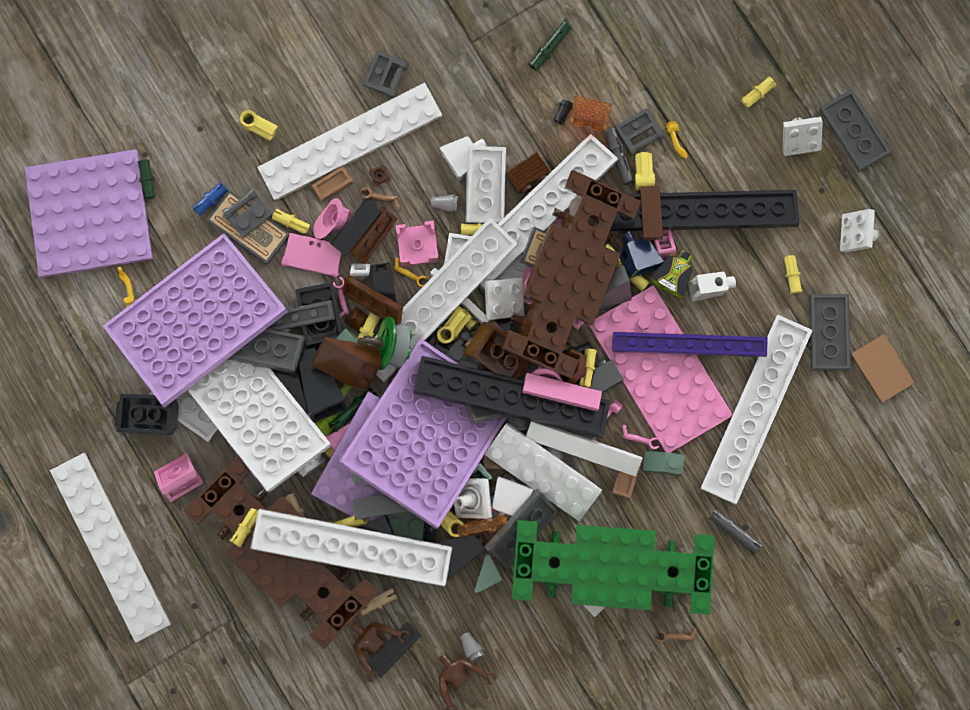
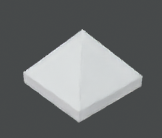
M351 264L350 276L360 281L369 276L370 264Z

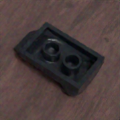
M333 282L295 289L298 307L329 300L332 301L335 320L302 326L306 346L311 349L315 348L316 351H318L325 337L336 339L343 332Z
M120 394L115 418L117 432L173 435L177 428L179 406L177 398L164 408L155 395Z

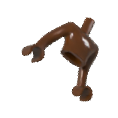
M356 622L350 626V629L359 635L353 644V648L360 665L366 672L367 681L373 682L369 678L370 673H374L376 676L379 675L377 671L372 670L363 650L369 652L372 656L386 641L379 631L395 636L401 642H406L402 639L403 633H407L411 637L409 631L401 632L377 622L370 623L365 629L361 628Z
M445 653L439 657V660L446 667L438 677L440 693L446 705L445 710H449V708L458 710L457 706L452 704L447 683L457 690L471 678L467 669L482 677L488 685H491L490 681H488V675L497 680L495 673L485 672L464 657H460L454 662H451Z

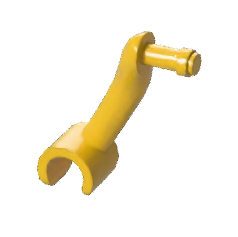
M675 121L669 122L666 127L671 135L674 148L682 158L686 159L688 157L687 152L680 146L675 133L679 131V125Z
M396 258L394 270L417 282L418 287L422 288L424 285H421L419 282L427 280V277H418L412 272L399 267L400 259Z
M118 267V276L125 283L128 297L123 298L127 308L136 299L133 295L130 279L122 271V268Z

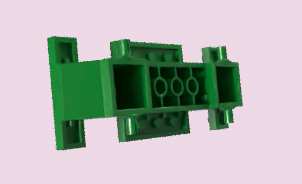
M518 520L512 600L532 601L533 583H543L548 586L547 598H551V590L552 598H555L556 586L569 585L572 586L571 604L651 610L652 592H659L665 595L664 607H672L674 595H691L690 614L710 615L715 535L695 534L694 552L692 554L676 552L677 541L673 540V544L672 540H668V552L655 551L656 531L577 525L575 544L559 543V531L556 533V539L555 531H552L551 543L536 541L538 522ZM551 558H557L560 561L558 568L553 569L549 566L548 562ZM669 567L677 569L678 574L675 578L668 576L667 570Z

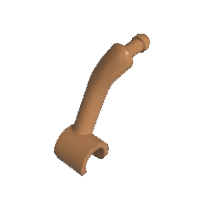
M362 188L361 193H370L368 196L363 197L364 200L394 201L395 208L399 209L397 202L399 198L397 196L374 194L369 188Z
M692 628L690 635L658 631L663 634L664 638L663 640L654 639L659 643L667 639L692 641L697 629Z

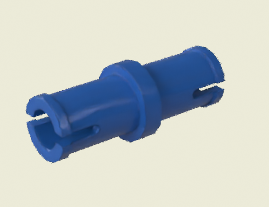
M219 182L209 193L206 192L204 194V197L192 207L193 210L201 216L211 205L214 206L221 196L228 192L227 188Z

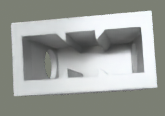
M467 136L440 147V153L459 182L467 176V146L487 147L483 139L473 144Z
M725 272L697 275L688 283L692 302L722 296L729 288L736 287L734 276L726 277Z
M498 476L492 508L499 511L496 522L504 525L510 515L513 516L531 496L533 489Z

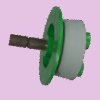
M386 317L381 324L377 338L364 336L358 339V343L379 346L382 360L379 370H384L388 364L400 368L405 360L410 358L411 349L409 344L412 330L408 326L395 325L392 317Z

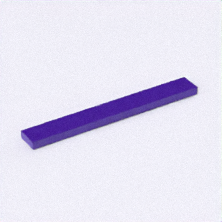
M613 332L612 352L767 357L768 337Z

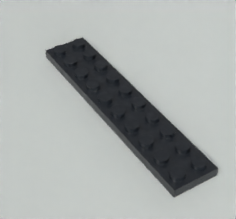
M796 190L660 193L662 230L799 227ZM638 193V194H627V195H629V196H631V197H633V198H635V199L641 201V195H640V193ZM641 203L635 219H629L617 213L610 231H643Z
M426 356L421 357L413 391L414 394L599 438L604 436L610 404L609 400L601 399L598 411L525 394L522 393L525 380Z

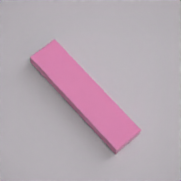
M527 373L522 393L598 411L602 391Z

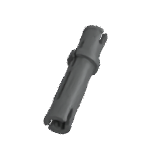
M616 128L609 129L604 132L610 146L609 151L618 158L616 165L623 185L630 184L635 180L624 154L623 143L620 142Z
M717 509L708 518L720 526L724 533L728 532L753 551L754 554L762 547V543L736 525L732 518L728 519Z

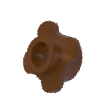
M382 165L369 171L374 186L378 187L382 183L390 182L386 166Z

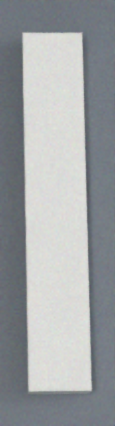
M536 422L530 423L526 435L534 442L635 477L642 461L640 456Z

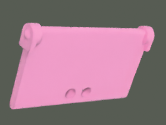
M290 233L281 266H289L337 278L342 253L331 245L329 241Z

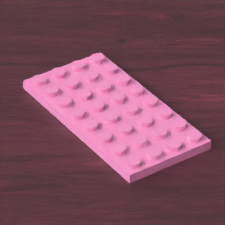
M653 285L632 297V300L624 302L595 319L593 325L588 324L609 361L612 360L623 377L624 386L653 434L658 438V442L664 452L671 453L731 418L733 414L696 355L612 352L613 332L683 334Z

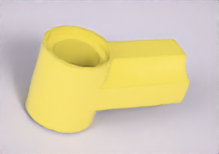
M251 110L244 111L240 116L243 129L252 131L269 141L273 139L278 128L277 125L257 116ZM247 117H252L254 122L246 124L244 120Z
M641 152L636 154L635 191H640L642 186H655V174L653 173L652 153Z
M459 306L445 325L438 330L437 336L440 342L450 343L458 338L459 333L472 318L466 309ZM446 329L450 330L451 338L446 337Z
M449 510L440 525L453 538L465 536V525ZM461 525V533L453 534V526Z

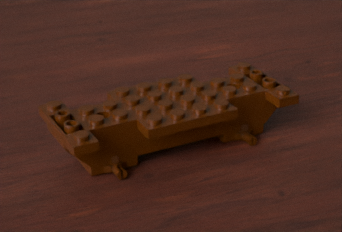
M575 170L570 172L564 189L577 195L571 200L569 208L565 212L557 208L553 210L552 215L562 219L561 226L550 223L522 295L533 299L534 302L530 305L524 317L515 313L512 314L510 320L520 324V332L518 334L508 330L501 349L517 355V357L569 379L573 378L579 360L562 352L565 344L570 346L572 338L568 336L574 321L578 319L589 325L594 324L621 255L604 247L606 240L611 241V237H613V234L609 233L615 216L619 213L629 219H635L641 203L640 200ZM589 217L593 218L594 226L588 223ZM548 323H550L553 327L551 333H549L546 329V325Z
M239 456L184 510L197 525L213 512L225 526L217 534L222 540L230 532L236 533L240 526L238 524L243 522L250 509H255L256 511L261 509L302 517L282 496L266 509L261 502L268 494L264 487L256 496L245 489L240 483L251 471ZM238 506L245 507V513L242 516L235 514V509ZM255 525L251 529L253 532L249 533L241 547L233 544L225 552L281 608L297 594L308 607L300 617L306 622L314 613L323 620L310 634L323 649L379 593L366 578L351 592L344 583L352 574L347 568L337 576L324 566L325 563L251 549ZM321 588H328L329 595L327 598L322 599L319 597L318 593Z

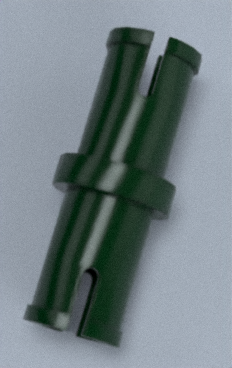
M150 160L138 161L140 171L139 182L142 183L143 198L152 199L156 195Z

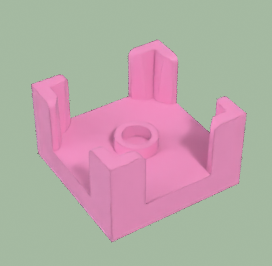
M426 221L422 226L407 228L405 224L396 225L401 267L439 262L434 221Z

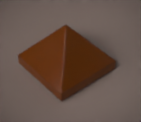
M355 307L344 322L359 333L360 327L363 328L368 315Z

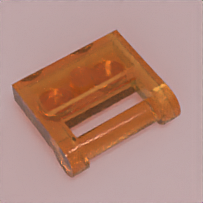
M507 514L467 522L458 527L459 537H467L468 534L484 531L495 532L496 529L502 528L501 524L508 521Z

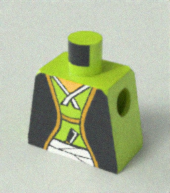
M684 250L681 251L678 258L670 255L653 274L650 282L682 299L693 271V267L688 265L692 255Z

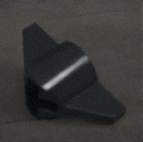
M437 342L434 348L445 355L455 343Z

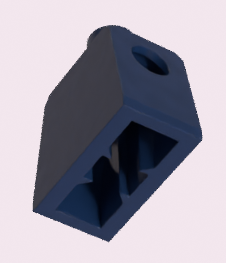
M632 232L622 236L625 245L618 253L621 254L619 258L622 266L624 265L629 279L653 272L664 263V260L649 240L643 241V238L636 240Z

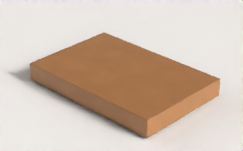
M884 334L850 354L881 403L915 383Z

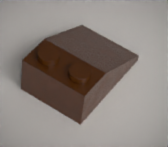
M483 322L463 354L489 372L521 379L531 362L501 349L506 333L495 324Z
M327 337L324 338L311 362V366L349 386L368 389L382 365L379 346Z

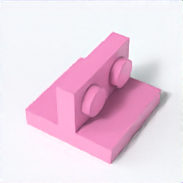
M188 453L154 471L160 491L163 495L167 496L170 502L204 483Z

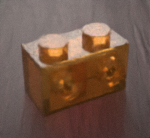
M575 95L570 122L578 127H584L585 125L590 126L591 129L596 131L606 130L612 104Z

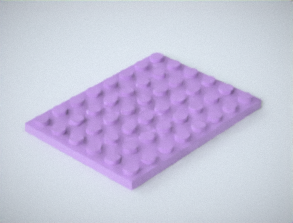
M223 233L108 321L103 327L165 408L288 311L225 233Z
M420 338L411 351L410 358L405 360L338 463L437 529L503 425L506 417L472 425L466 406L414 394L413 391L422 356L458 364Z

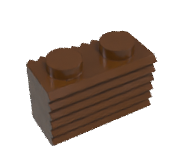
M536 152L505 172V177L517 194L521 192L525 194L533 188V184L536 182L540 184L547 177L549 168Z

